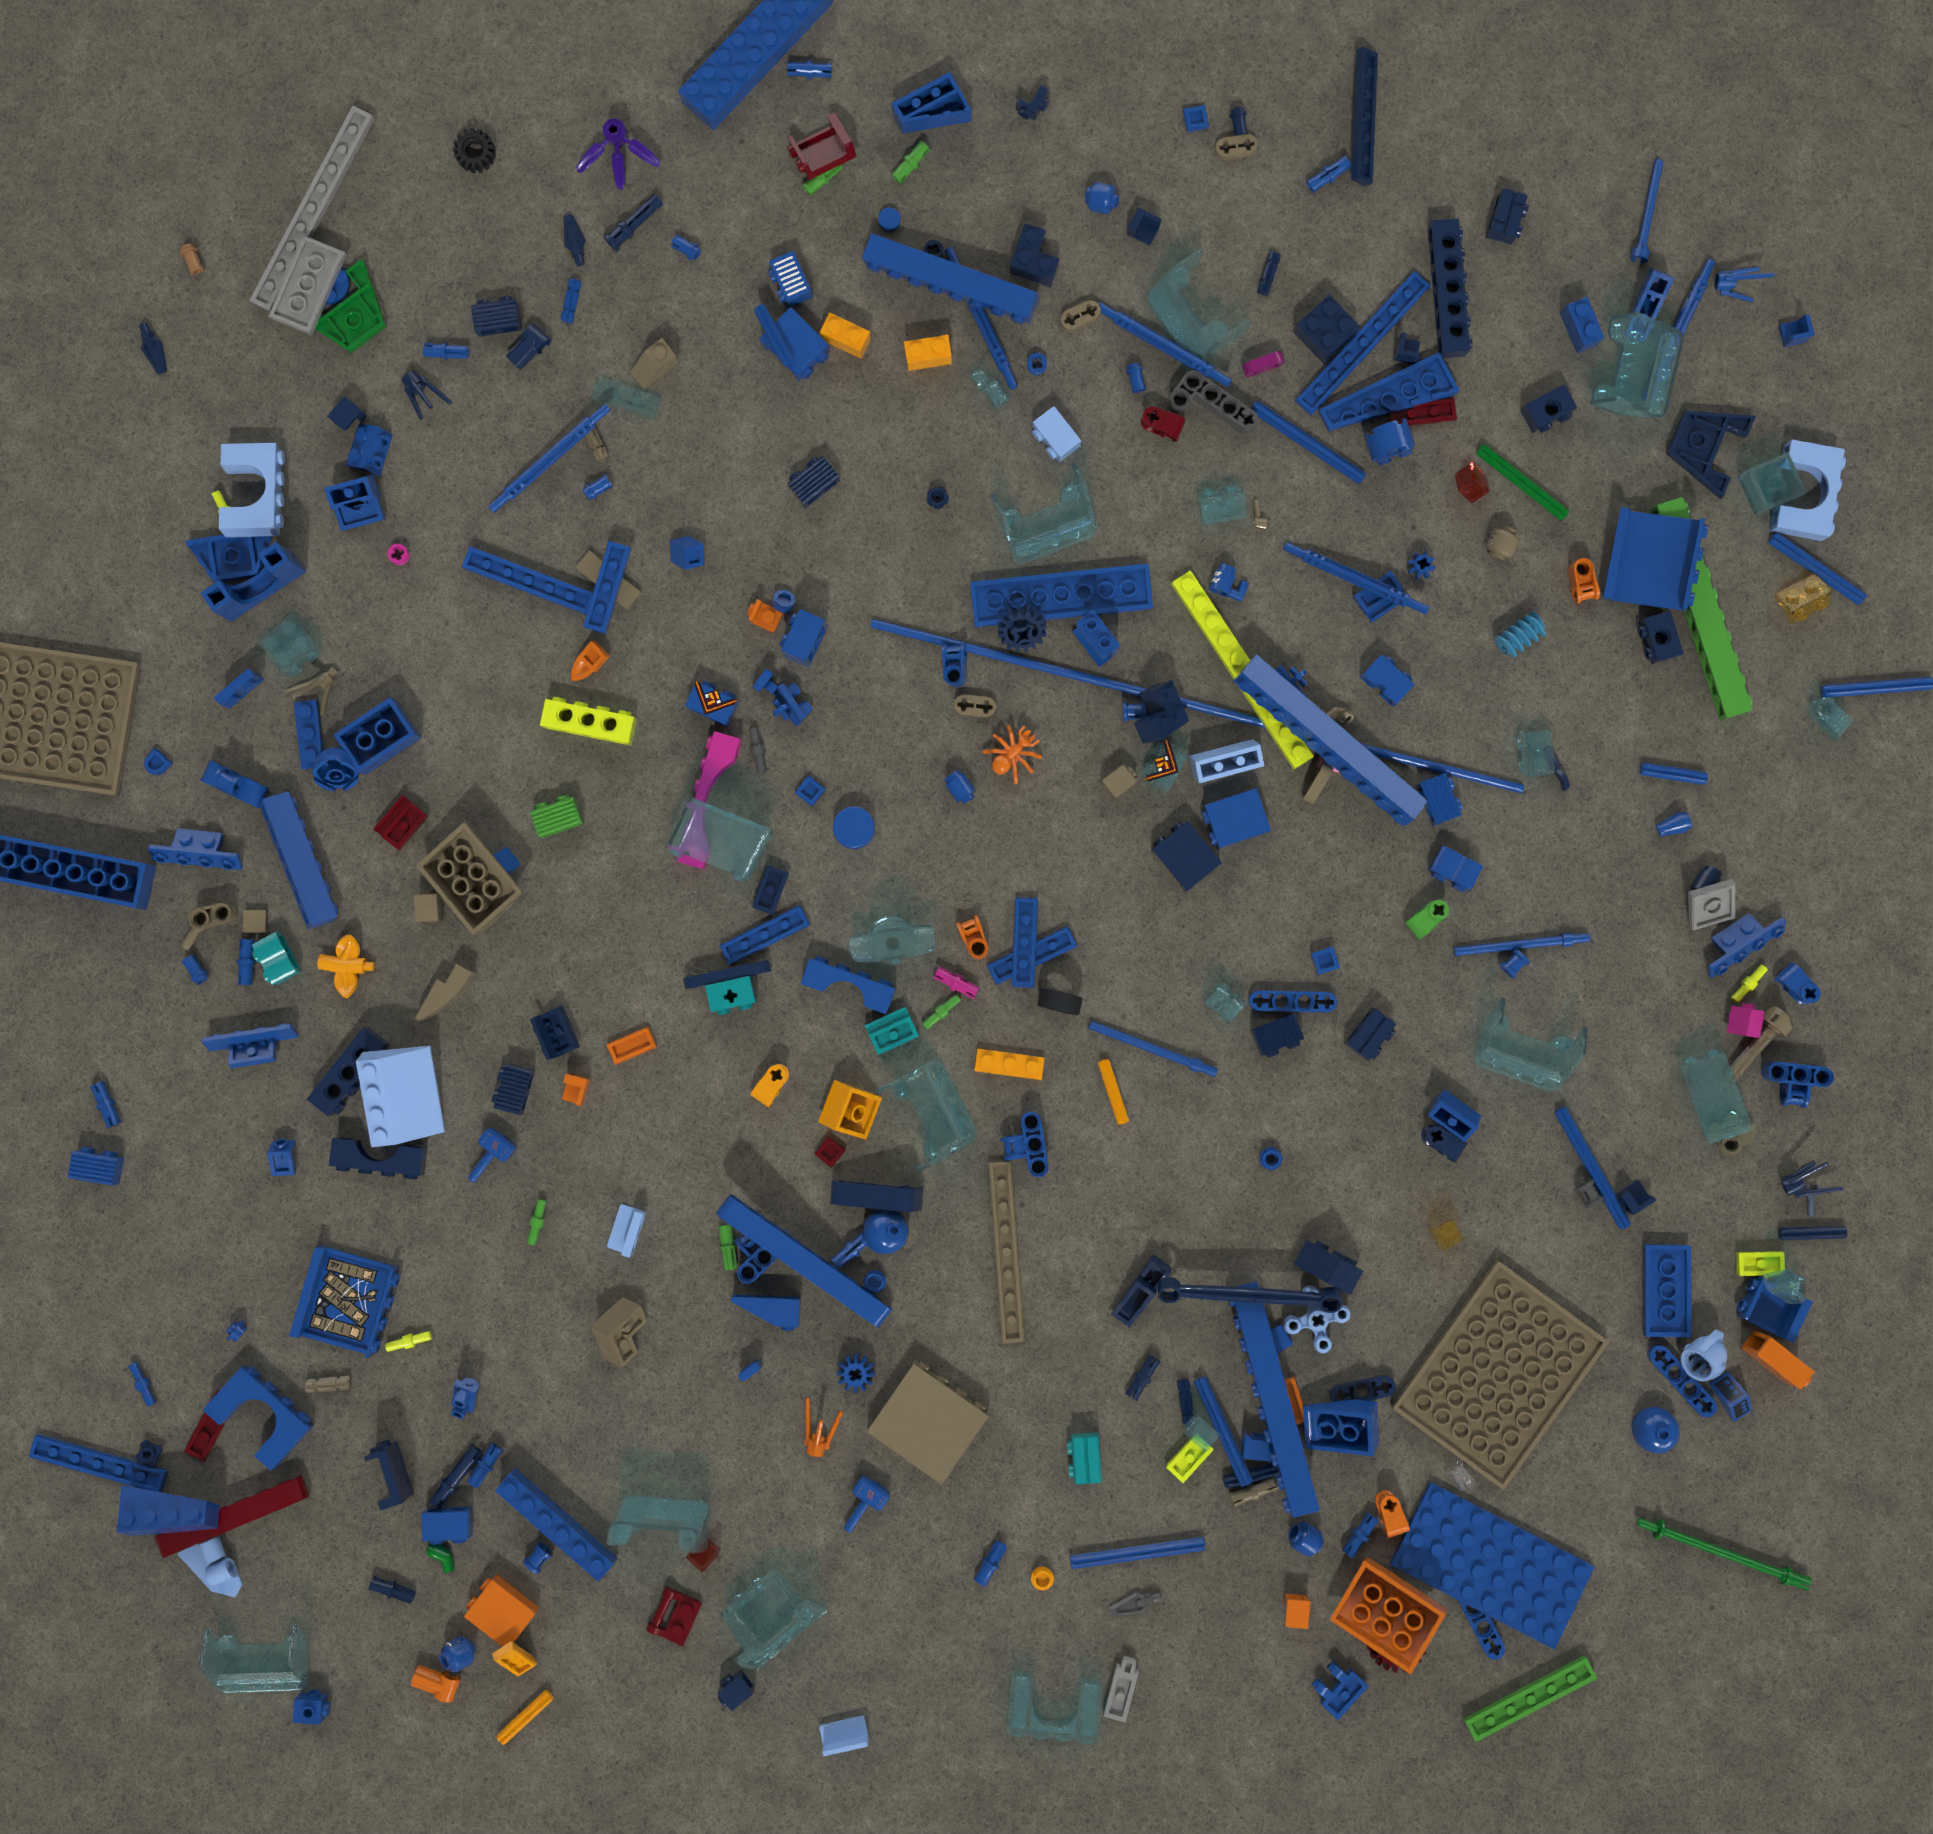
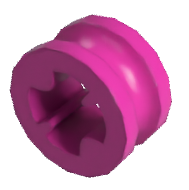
M394 544L388 549V558L394 564L404 565L408 562L410 553L402 544ZM397 549H399L401 552L404 551V554L401 555L402 559L398 560L396 557L393 558V555L396 554Z

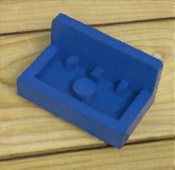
M359 423L348 454L346 466L380 476L393 435L378 426Z

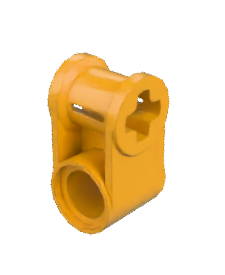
M782 1064L771 1066L750 1095L769 1108L789 1077L788 1068ZM780 1069L782 1071L780 1075L783 1078L775 1080L773 1070L777 1071Z

